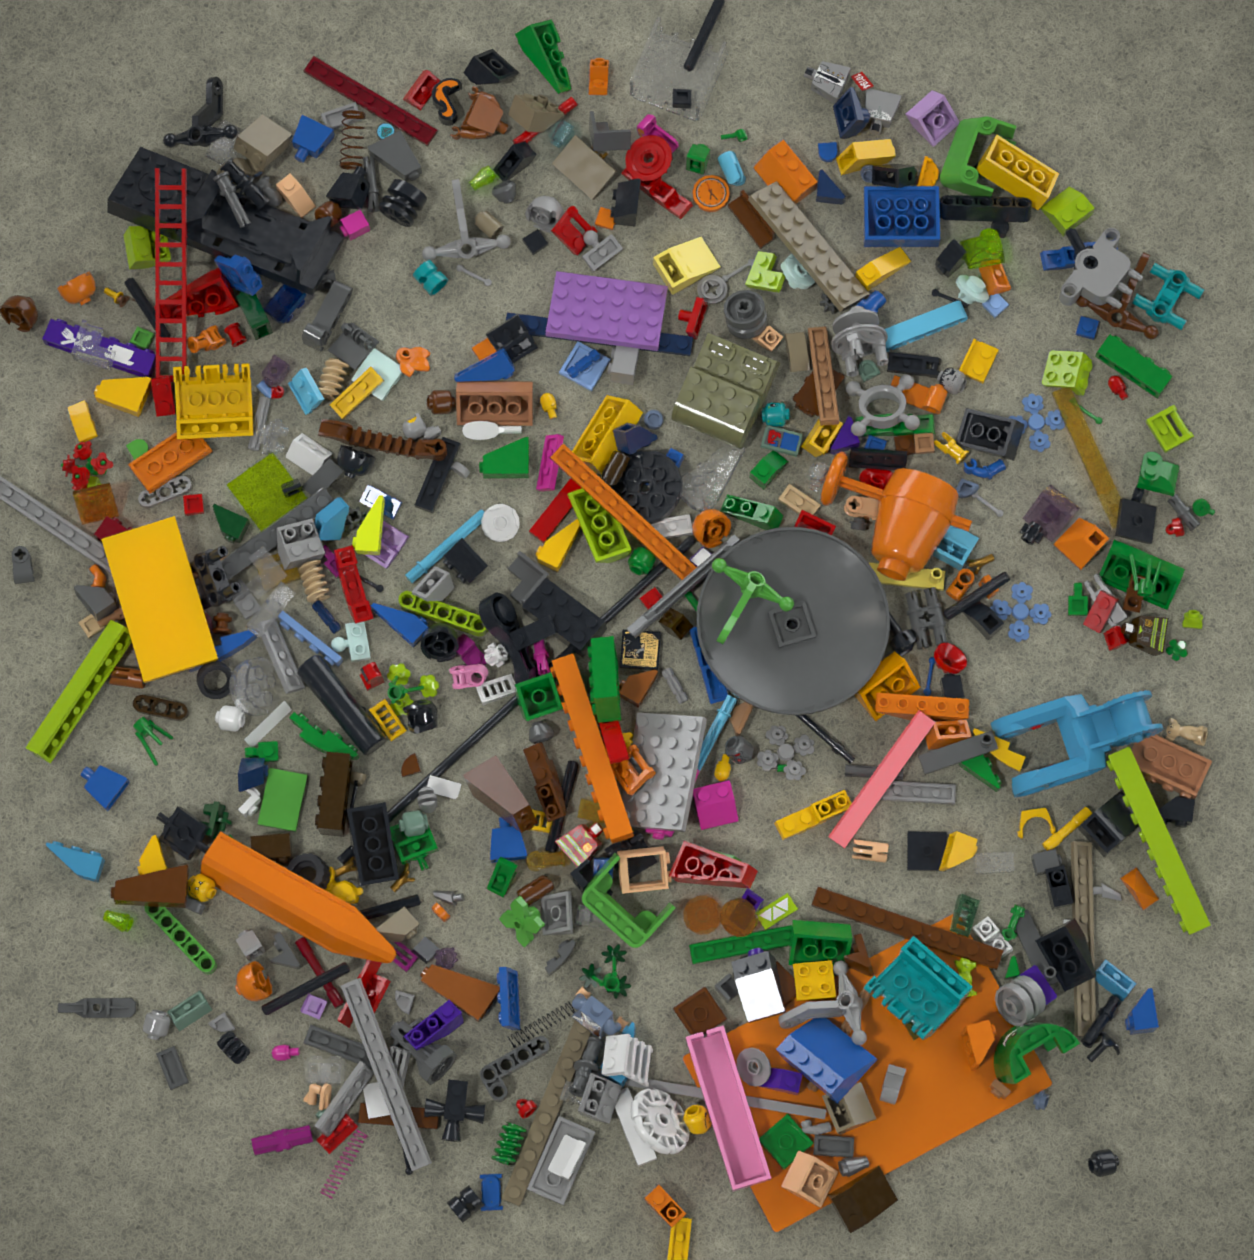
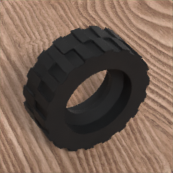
M302 853V855L295 856L296 858L292 859L290 864L287 865V869L297 875L305 867H313L316 871V878L312 883L322 889L327 888V884L330 881L329 867L318 856L312 853Z

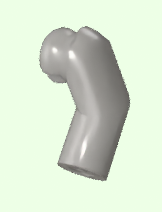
M811 1120L801 1122L804 1133L819 1135L831 1132L829 1122L812 1126Z

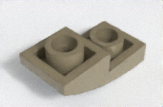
M804 332L785 334L790 372L810 370Z

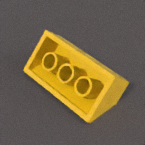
M999 135L994 137L976 168L980 175L1015 197L1030 199L1032 202L1031 207L1039 210L1049 198L1059 176L1058 172Z
M606 395L572 452L592 471L602 475L613 451H618L613 430L625 423L636 425L643 412L630 400Z

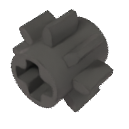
M822 293L821 298L823 300L820 301V306L825 307L824 312L828 310L834 314V310L837 307L833 303L829 304L828 301L831 300Z
M359 506L356 509L349 507V514L346 517L345 525L350 524L351 530L354 527L359 529L364 521L362 517L366 516V512H360ZM355 515H358L359 519H355V521H352V518H354Z

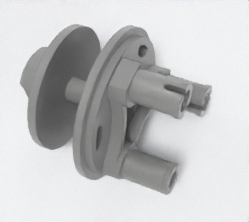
M853 306L848 312L837 317L832 324L833 331L836 334L831 342L832 349L835 353L842 356L847 376L850 377L859 374L856 360L859 359L858 357L862 358L875 352L878 366L888 364L886 352L887 332L883 327L878 326L879 316L877 313L860 306Z

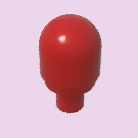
M1117 375L1111 376L1108 380V386L1112 393L1119 395L1121 400L1128 398L1125 392L1126 385L1122 378Z

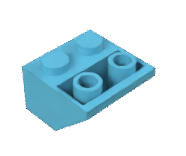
M950 526L932 556L958 570H962L979 538L965 530Z

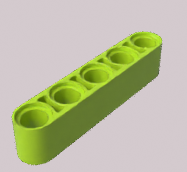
M404 591L399 596L400 607L405 612L437 623L447 624L454 629L478 637H482L488 632L485 627L482 630L474 628L477 623H483L480 615L439 601L423 600L413 595L411 591ZM405 598L413 600L410 605L403 604ZM424 604L431 606L428 611L421 610V606ZM443 610H446L449 613L448 616L444 618L440 617L438 614ZM459 617L467 619L464 624H459L456 620Z

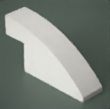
M627 1087L620 1090L615 1110L639 1167L656 1160L657 1157L654 1150L650 1148L651 1145L648 1142L644 1143L634 1128L636 1124L631 1119V1104L634 1100Z

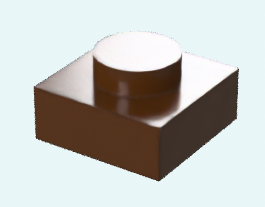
M913 434L894 437L895 451H906L908 455L915 454Z

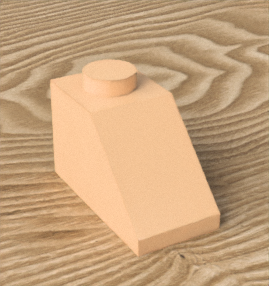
M291 173L276 184L277 191L281 193L285 201L301 218L316 207L304 188Z

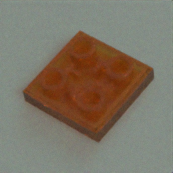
M110 483L73 491V497L82 525L104 520L106 516L109 518L119 517V511Z

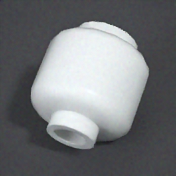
M226 705L220 711H217L215 721L221 730L236 732L245 724V713L242 712L240 707Z

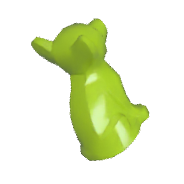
M961 958L959 961L954 960L959 975L972 986L970 972L976 968V962H971L965 958ZM972 989L967 997L975 996L977 992Z

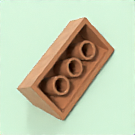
M457 382V425H465L474 421H488L497 424V426H532L533 382Z

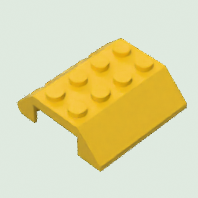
M250 363L241 364L242 372H239V364H234L235 375H228L227 364H222L223 373H220V365H203L204 374H201V365L196 366L195 372L197 377H190L189 366H184L183 375L181 366L173 367L177 439L253 436Z

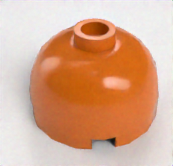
M88 271L86 274L84 273L66 282V285H61L57 288L65 301L70 304L80 303L82 306L91 301L90 297L95 292L96 284L91 272Z
M716 509L704 510L693 522V535L706 548H714L722 543L720 540L724 536L727 538L729 535L731 521L724 513Z
M253 961L242 967L236 978L235 988L237 993L245 999L254 1002L268 998L273 992L270 979L267 977L265 980L262 970L265 969L259 962Z

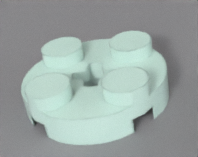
M790 254L781 264V269L790 287L793 289H808L815 283L814 279L793 254Z

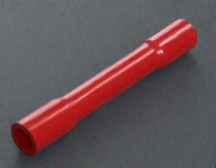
M570 97L560 104L558 109L566 115L578 105ZM526 130L512 141L514 144L524 141L528 143L540 132H528Z

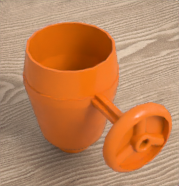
M842 451L835 455L822 488L821 503L824 506L831 505L840 487L879 500L871 551L874 558L879 561L877 571L882 575L894 580L905 581L908 573H918L924 568L950 526L969 532L972 521L954 515L959 495L957 490L945 481L921 471L902 468L894 471L884 490L845 477L848 457Z

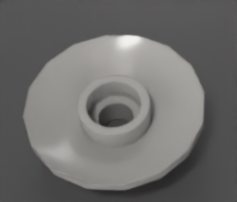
M751 1047L744 1049L739 1054L736 1067L744 1082L756 1087L768 1081L771 1074V1066L765 1053Z

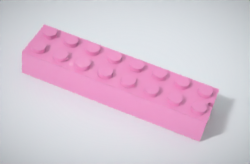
M723 1025L707 1030V1037L705 1038L703 1032L687 1036L686 1043L728 1179L734 1192L769 1181L771 1176Z

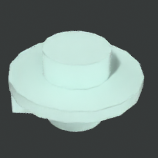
M960 275L956 279V284L960 289L958 298L967 304H972L975 301L979 303L988 301L989 294L986 285L980 278Z

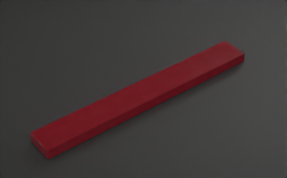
M315 56L312 57L303 70L307 75L352 102H356L357 105L390 123L427 147L438 132L437 129Z

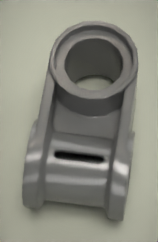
M24 546L15 547L12 551L14 583L34 582V571L30 553ZM20 553H23V559L20 560L18 557Z

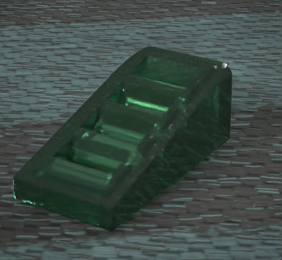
M964 894L958 895L950 927L951 932L969 937L980 900ZM963 904L970 905V908L964 907ZM961 910L968 912V916L962 914ZM959 917L966 919L967 923L960 921ZM957 924L964 926V927H965V931L962 930V929L956 928V927H957Z

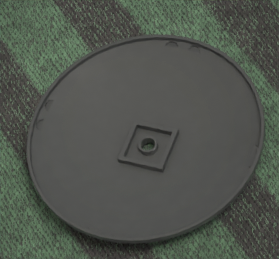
M783 527L751 535L731 547L721 557L726 561L727 566L747 573L752 571L761 573L765 578V583L781 597L787 596L793 599L794 607L790 611H783L778 603L760 597L750 598L723 645L716 640L743 593L740 586L724 572L716 573L711 569L702 586L697 606L696 625L699 644L704 658L716 678L727 690L742 701L758 709L783 715H806L822 712L845 702L865 686L877 670L885 653L889 637L890 615L888 602L875 571L847 543L818 530L802 527ZM793 620L797 623V628L789 629L786 623Z

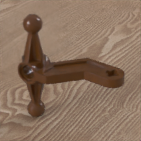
M1145 252L1141 254L1134 268L1140 275L1150 257V254ZM1130 277L1126 285L1134 291L1138 280ZM1122 294L1119 301L1122 304L1120 309L1113 307L1109 303L1096 305L1081 295L1076 301L1079 307L1088 306L1113 327L1143 332L1144 336L1150 340L1155 339L1159 334L1156 326L1144 325L1132 313L1125 310L1132 294ZM1118 312L1122 315V318L1115 320L1112 314Z

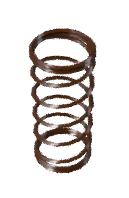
M346 110L342 112V116L345 119L341 122L347 126V128L341 130V133L347 136L340 141L341 144L347 146L340 150L342 155L347 156L339 160V167L342 169L355 170L357 166H363L358 162H341V160L348 158L363 159L362 156H350L342 153V150L349 148L364 149L362 146H350L342 142L350 138L364 139L362 136H350L343 133V130L365 129L361 126H350L343 123L347 119H366V114L362 111Z

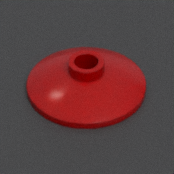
M865 469L860 473L859 482L884 490L893 472L890 470Z

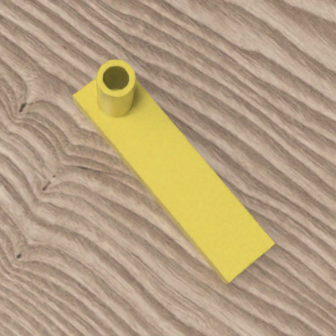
M869 562L881 584L922 589L935 587L936 590L940 591L944 589L945 571H942L940 568H923L918 573H908L905 581H898L877 571L879 563Z

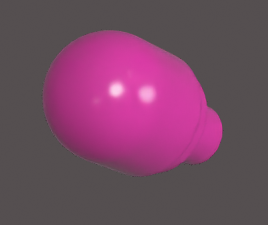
M277 1045L272 1049V1057L277 1061H286L291 1059V1056H298L300 1054L299 1048H291L290 1045Z

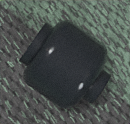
M1110 1149L1095 1151L1088 1159L1089 1170L1097 1177L1114 1174L1119 1165L1118 1156Z

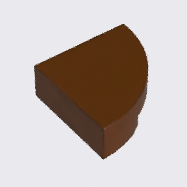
M415 753L404 761L401 769L402 778L421 773Z

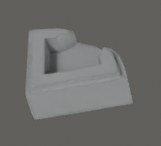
M396 990L395 999L401 1011L409 1015L415 995Z
M225 1012L208 1023L214 1030L219 1032L235 1030Z

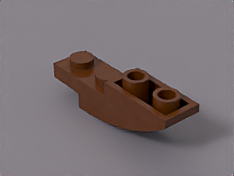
M539 742L523 749L537 784L534 788L547 821L551 822L565 816L566 809L560 780L552 759L549 760L543 743Z

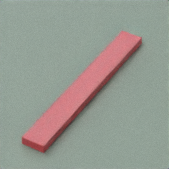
M918 710L829 834V838L843 848H846L935 723L932 719Z

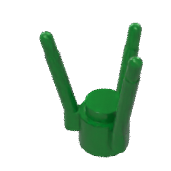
M1130 553L1134 591H1137L1138 596L1152 597L1153 593H1155L1162 561L1158 563L1152 582L1150 580L1152 559L1149 558L1146 579H1140L1138 583L1134 557Z
M141 717L133 725V728L136 730L135 735L140 739L154 765L157 766L158 762L143 736L147 737L150 735L159 745L163 743L153 733V728L171 740L173 736L155 725L152 720L148 721L145 717Z

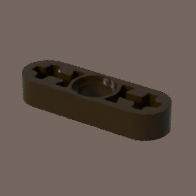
M138 695L133 700V707L138 713L174 721H184L188 717V709L183 703L146 695ZM144 699L146 704L151 705V701H154L151 706L152 711H149L150 708L148 706H143L140 709L137 702H141ZM157 704H165L166 710L163 713H157L155 711ZM169 705H172L171 708L173 710H178L179 707H181L184 714H180V716L177 717V714L175 712L170 711Z

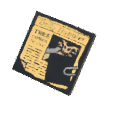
M623 629L620 668L658 671L661 632L643 631L635 639L628 630Z

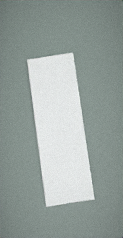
M283 701L244 739L250 747H254L292 710L288 704Z

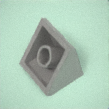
M571 891L543 896L541 898L542 921L545 923V926L542 928L543 935L573 934Z

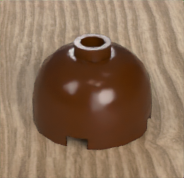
M22 295L11 296L2 304L0 314L9 325L11 322L20 326L17 330L21 332H29L38 319L37 307L30 297Z

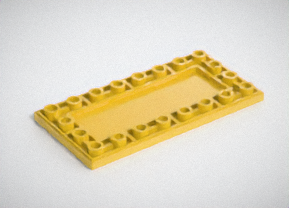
M176 517L166 518L101 539L144 683L219 660Z

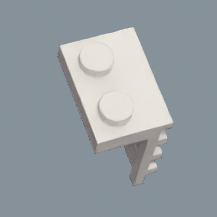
M630 1034L606 1036L602 1075H623L645 1087H649L647 1081L650 1056L653 1053L652 1046L645 1045L643 1041L639 1042L637 1038H632Z

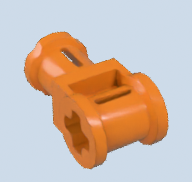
M214 325L203 330L197 337H189L187 339V346L190 352L197 353L203 348L205 351L217 350L224 346L227 341L221 337L218 332V326Z

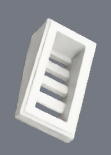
M512 674L484 682L481 686L476 687L483 706L516 693ZM504 681H509L511 690L507 689ZM501 683L504 692H500L497 684ZM491 686H494L497 694L493 695ZM486 688L489 693V697H486L483 691Z

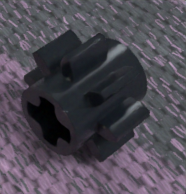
M1033 521L1029 525L1025 523L1020 530L1022 534L1021 539L1029 545H1033L1034 542L1039 544L1044 536L1041 533L1043 528Z

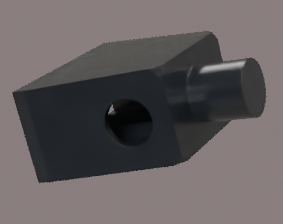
M885 164L872 166L873 185L894 188L911 186L915 184V178L918 175L916 168L911 165ZM893 173V176L888 178L887 174Z
M357 166L354 173L343 172L326 195L329 201L337 203L341 208L361 210L370 189V183L364 178L366 170Z

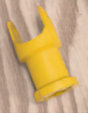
M943 432L942 437L948 441V444L943 445L935 440V446L943 453L949 454L954 458L957 464H960L969 451L963 450L956 444L957 441Z

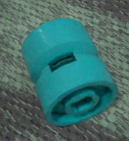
M428 260L415 270L413 277L419 284H424L423 288L432 296L447 284L448 278L441 271L437 272L438 267L431 260Z

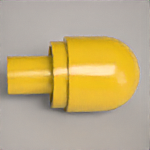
M544 393L540 397L542 409L544 412H548L549 419H554L557 417L555 409H557L555 398L551 393Z
M723 754L722 760L718 761L715 767L714 776L719 781L727 780L730 775V758L726 754Z

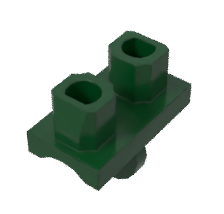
M214 801L213 804H205L203 814L210 816L209 823H203L210 827L206 835L212 839H216L220 831L225 832L226 825L232 826L233 821L228 820L229 813L225 812L226 806L218 801Z

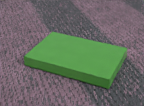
M269 768L257 824L296 832L308 775Z

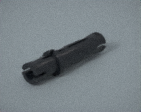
M1110 996L1105 1006L1100 1008L1097 1018L1081 1039L1085 1047L1092 1048L1106 1024L1113 1019L1114 1012L1121 1004L1119 998Z

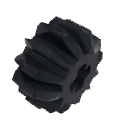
M231 1031L223 1034L217 1042L218 1047L235 1064H240L250 1054V1049Z

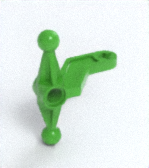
M716 558L712 562V569L716 573L724 572L740 586L743 593L716 640L722 645L750 598L760 597L778 603L783 611L793 609V599L787 596L781 597L765 583V578L761 573L756 571L747 573L729 567L722 558Z

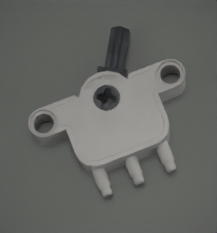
M1070 228L1066 231V236L1075 251L1073 255L1075 263L1073 273L1061 288L1060 302L1065 306H1071L1081 295L1096 305L1109 303L1113 307L1120 309L1122 304L1112 296L1118 289L1123 293L1131 295L1133 290L1123 284L1128 275L1138 281H1142L1143 276L1130 268L1129 258L1116 249L1120 239L1119 231L1115 228L1106 229L1091 249L1090 246L1085 247L1076 229Z

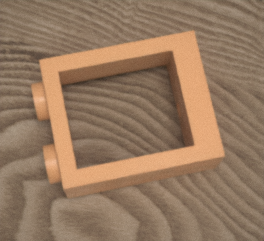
M663 846L617 851V855L620 857L618 860V870L622 894L669 889L668 883L671 882V877H669L670 871H667V864L670 863V856ZM659 855L661 880L629 883L627 858Z

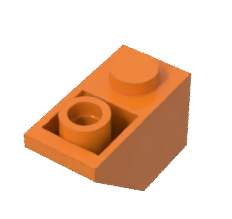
M660 1185L645 1197V1201L671 1228L686 1215L683 1209Z

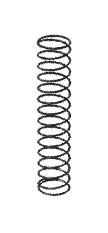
M508 1036L509 1041L512 1043L513 1048L515 1049L516 1044L514 1045Z

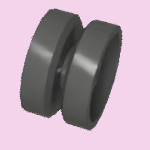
M741 290L727 298L724 304V315L729 332L741 339H751L759 336L767 326V313L762 297L754 291Z

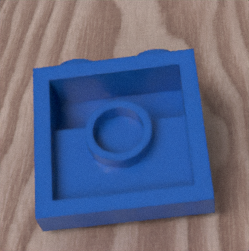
M219 255L214 259L232 288L253 296L263 287L260 276L253 271L251 262L246 257L234 255L230 259L229 257L225 258Z

